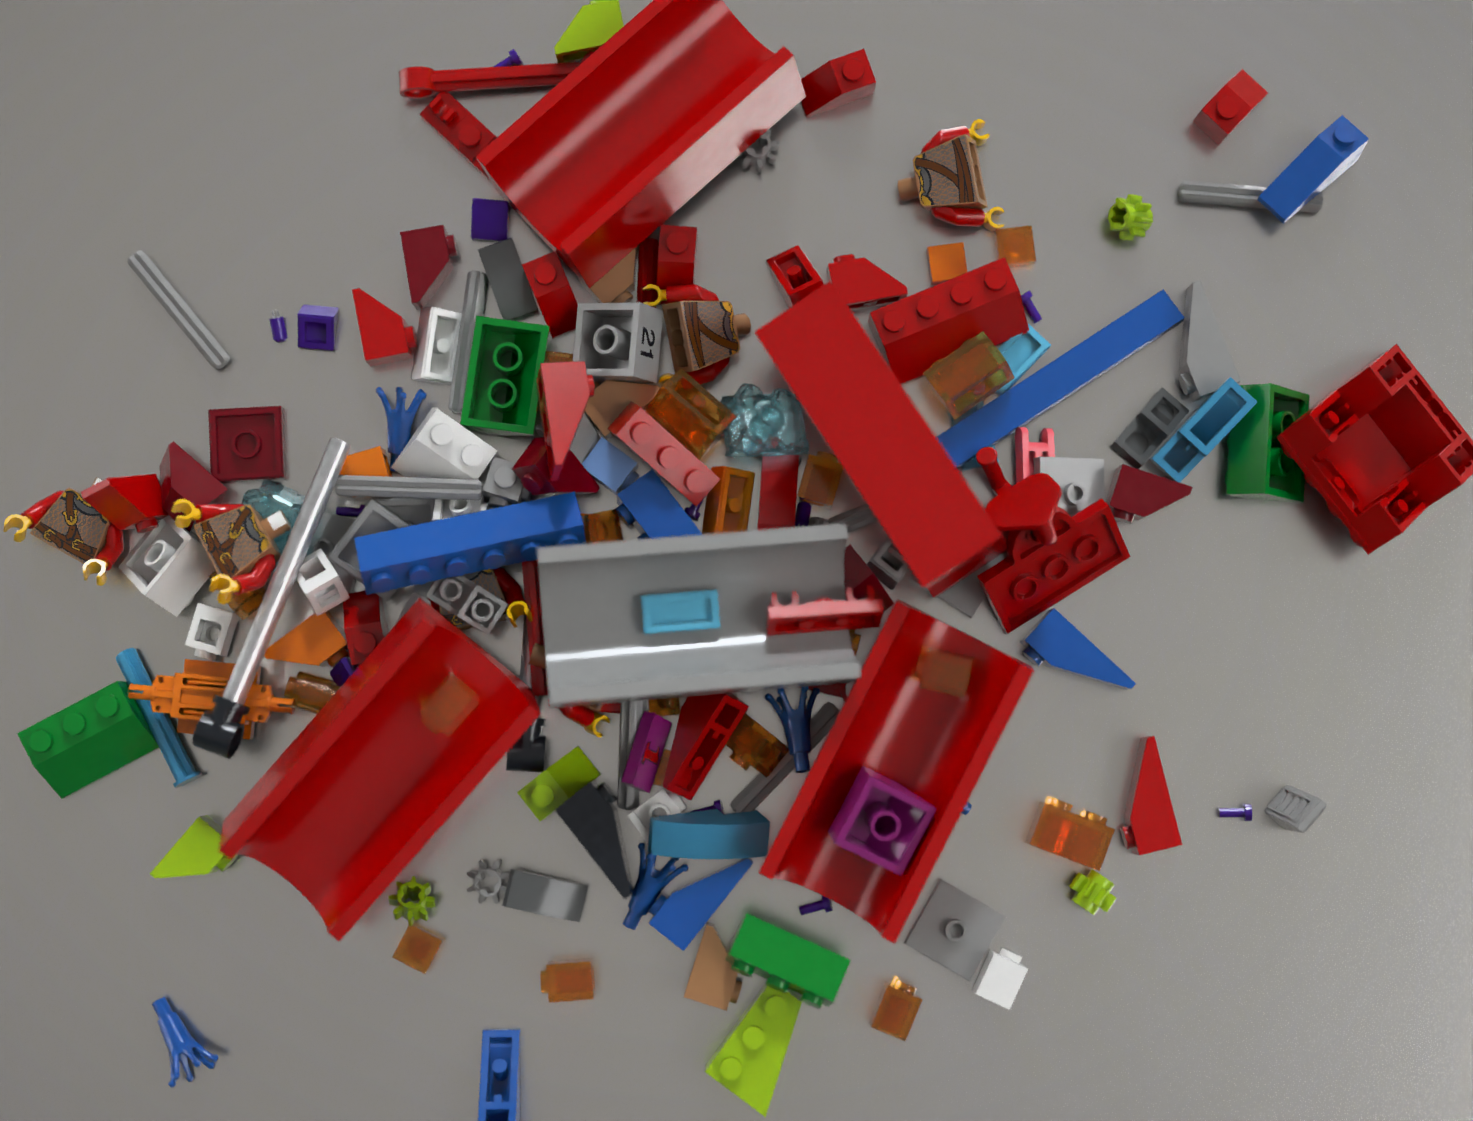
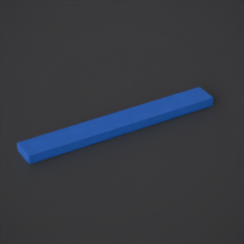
M1163 289L937 436V439L958 469L975 458L981 448L992 447L1015 432L1018 427H1022L1182 323L1185 317Z

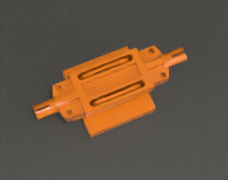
M185 659L183 673H175V676L157 675L152 686L131 683L129 690L143 691V693L128 692V698L150 700L153 712L168 713L170 718H178L177 733L193 734L201 716L208 710L212 712L215 705L212 702L214 695L222 697L235 664ZM259 666L243 705L249 707L250 710L248 715L243 714L240 722L244 725L242 739H253L255 722L268 723L272 712L294 714L295 708L280 706L281 704L295 705V698L274 697L271 685L259 684L261 666Z

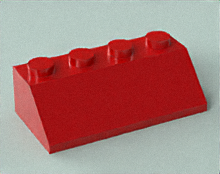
M1005 257L869 313L868 324L882 357L901 385L1003 344L1021 333H1023L1022 335L1027 334V331H1029L1020 291Z

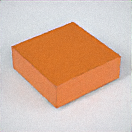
M963 242L927 247L931 285L940 284L967 273Z

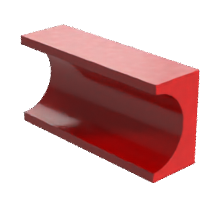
M653 0L476 156V159L500 196L509 202L510 206L553 251H556L561 260L588 288H591L803 100L806 94L794 55L785 46L776 53L766 48L740 23L723 0Z
M831 280L754 332L924 589L927 588L933 598H936L1007 551V545L1002 534Z
M419 597L224 819L219 851L229 859H232L235 855L248 856L281 875L313 905L322 917L328 934L340 942L540 716L541 712L534 692L522 680Z
M897 599L861 669V677L856 679L758 873L771 880L782 879L795 883L838 903L871 924L880 933L882 938L895 944L1035 670L1019 659ZM862 766L897 782L936 807V811L902 875L896 874L834 844L828 833Z

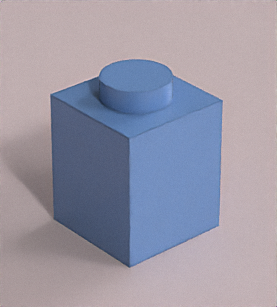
M601 437L582 463L593 479L616 496L640 476L636 473V470L639 468L638 463L603 437Z

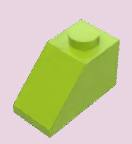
M591 0L590 4L581 7L554 47L558 63L581 61L586 54L596 51L624 26L619 0Z
M577 746L517 793L541 822L585 785L599 777L601 773L582 749Z
M208 815L199 816L150 874L154 878L210 874L217 872L219 869L224 872L238 855L229 859L221 853L219 845L222 827Z

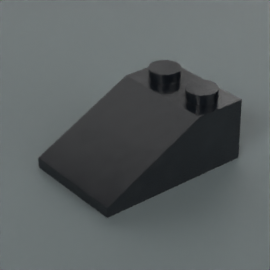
M594 780L556 808L555 811L621 896L626 899L632 894L634 888L618 809L613 804L617 797L605 782L598 785Z

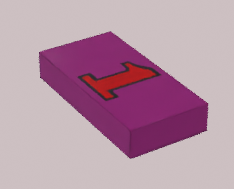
M644 711L621 782L639 791L650 793L672 726L670 721L656 713Z

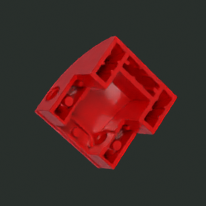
M1397 344L1336 388L1276 437L1281 443L1284 454L1290 459H1294L1304 472L1306 482L1319 491L1326 500L1331 514L1341 519L1348 528L1352 541L1357 546L1362 547L1368 555L1403 533L1428 506L1461 486L1473 474V440Z

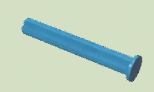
M129 648L123 650L116 656V661L128 685L134 683L152 686V681L136 649ZM131 690L133 693H143V691ZM136 699L176 780L173 784L174 787L183 786L202 775L201 771L196 772L168 714L153 712L150 700Z

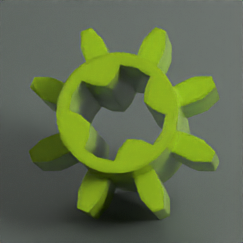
M1128 194L1127 199L1117 197L1116 203L1108 212V221L1111 226L1109 228L1110 231L1119 232V239L1133 240L1134 236L1145 237V231L1153 223V214L1150 209L1152 205L1142 203V196Z
M1093 869L1090 870L1087 876L1078 872L1069 885L1071 889L1076 891L1071 900L1092 915H1095L1099 908L1108 912L1117 899L1110 893L1115 884Z
M412 876L410 882L404 884L397 881V895L388 896L389 905L397 906L393 911L394 919L397 920L403 917L408 920L409 926H412L414 921L421 918L427 921V907H436L435 898L427 896L431 892L430 883L428 882L422 886L416 882L415 876ZM419 900V902L416 903V904H414V903L412 902V901Z

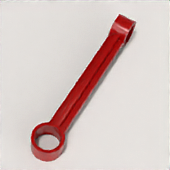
M595 51L586 54L581 62L434 70L421 66L407 67L399 71L400 95L406 98H427L435 95L436 92L557 85Z

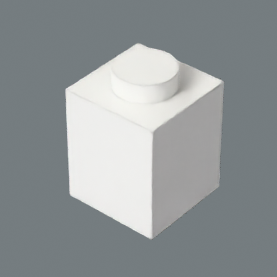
M1001 948L1000 953L990 950L972 991L1010 1010L1028 968L1020 964L1021 956L1005 948Z

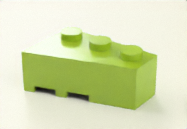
M766 984L763 985L705 1065V1073L764 1117H766L802 1004L801 997L792 990L788 989L786 993H782L770 988Z

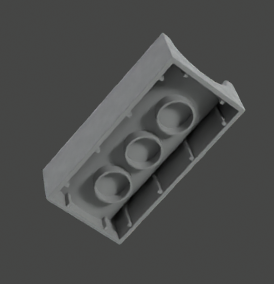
M847 524L537 548L549 707L560 708L849 683L860 678V662L855 658L849 630L767 636L766 629L768 607H770L772 593H777V600L781 605H789L791 603L792 591L798 593L799 605L812 602L818 598L845 601L844 551L848 539ZM718 590L720 628L653 634L643 633L641 595Z

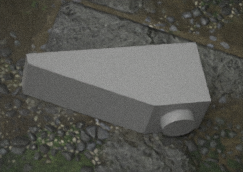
M1197 280L1186 289L1185 318L1183 320L1179 367L1181 374L1178 376L1184 394H1190L1193 402L1212 395L1229 377L1237 383L1241 381L1200 280Z

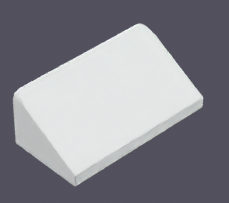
M427 307L421 310L417 332V347H415L411 373L412 380L452 385L462 313L436 307Z

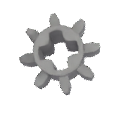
M771 129L755 141L762 148L761 154H755L751 145L739 155L744 157L742 168L745 169L749 165L757 167L758 172H761L762 165L766 161L770 164H775L776 157L770 151L779 149V141H770Z
M482 859L478 861L480 868L478 873L475 871L467 872V875L474 879L473 885L467 889V892L476 891L480 895L478 898L479 904L483 903L486 897L490 896L493 902L497 904L500 902L498 892L506 891L505 878L509 877L510 871L503 873L498 869L500 866L499 859L493 863L492 867H487L486 862ZM484 872H487L490 877L496 875L498 878V882L493 885L494 891H491L489 886L484 888L481 886L480 881L485 878Z

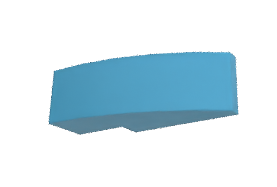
M1229 377L1149 460L1171 480L1180 483L1253 408L1257 401Z
M718 809L650 817L648 853L657 856L689 859L764 857L768 853L770 821L758 811L724 815Z

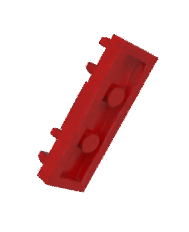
M440 92L420 112V117L490 181L476 156L497 137L449 92Z
M867 586L866 598L864 600L856 599L853 596L852 587H847L845 601L818 598L812 602L800 605L799 595L796 591L791 592V603L789 605H781L777 600V593H772L766 619L767 636L880 628L884 612L882 599H874L875 591L872 586Z

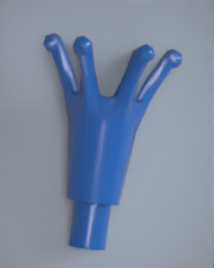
M378 387L375 390L381 398L387 418L388 453H391L390 471H395L391 466L410 440L412 422L422 400L427 396L422 389L418 390L408 410H405L406 393L402 392L401 387L396 388V406L393 410L382 388Z
M801 687L799 706L796 710L791 708L783 688L777 690L780 696L776 700L769 693L765 695V699L774 707L783 724L790 755L794 756L796 773L810 771L808 756L811 752L810 719L814 701L820 693L819 688L816 687L812 690L807 708L806 694L809 687Z
M639 843L638 845L640 850L639 874L628 903L629 911L623 921V925L632 930H636L642 916L647 915L648 910L670 881L683 871L686 872L689 869L687 864H684L675 870L676 866L674 863L679 861L680 858L672 857L661 870H656V855L652 853L646 855L644 843Z
M166 997L153 1002L152 1006L159 1018L157 1023L169 1053L171 1078L168 1085L170 1088L175 1087L176 1080L179 1079V1061L184 1068L186 1080L188 1082L193 1081L194 1077L189 1068L188 1057L195 1067H200L202 1062L208 1069H213L215 1066L213 1062L218 1061V1055L208 1052L191 1036L178 1014L172 1011Z

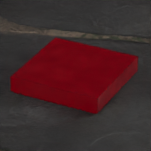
M282 406L208 410L210 471L219 482L286 479L284 408Z

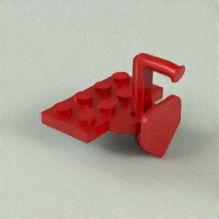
M984 447L977 452L976 460L982 466L996 497L989 501L985 510L998 530L1009 531L1006 542L1008 557L979 574L977 578L1001 627L1008 634L1131 556L1111 509L1102 498L1071 517L1063 508L1058 507L1062 490L1060 485L1051 476L1045 473H1036L1012 486L1005 479L997 462V451L992 447Z

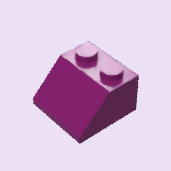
M862 766L828 833L834 844L896 874L902 875L929 825L936 807L897 782Z

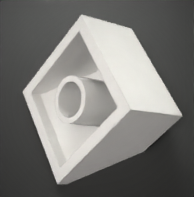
M432 408L391 468L404 477L478 480L497 450L439 409Z
M167 516L157 521L159 524L157 528L146 532L118 568L144 596L177 617L184 608L192 603L195 594L203 584L214 576L216 569L200 538L192 531L189 532L185 528L177 527L174 523L175 521L170 516Z

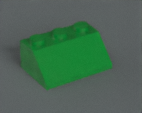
M476 316L460 425L473 432L495 435L534 436L539 404L536 380L540 364L545 363L550 326Z
M1272 383L1240 385L1257 403L1235 425L1227 438L1229 455L1228 470L1225 474L1226 494L1252 500L1304 503V472L1294 459H1290L1284 454L1281 443L1276 437L1309 410L1310 395Z
M116 681L17 733L34 768L61 799L159 748L136 699L128 698V692L132 691L129 690L127 682Z
M748 913L738 925L725 959L732 963L731 969L747 977H752L753 973L767 979L765 984L770 988L782 993H786L788 989L802 995L800 998L802 1002L821 1009L822 1005L829 1007L834 1002L851 962L850 959Z

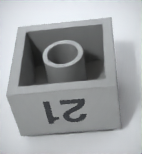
M641 302L578 303L573 362L585 361L587 375H592L594 382L603 383L606 380L630 383H657L663 311Z

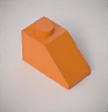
M326 611L319 616L316 613L311 615L268 647L264 656L266 659L322 667L329 664L333 668L341 659L348 657L349 653L346 651L348 646L345 632L331 613Z

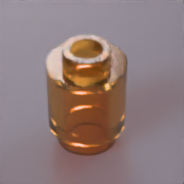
M299 671L296 677H289L284 697L295 698V705H289L290 707L318 714L341 686L334 685V680Z

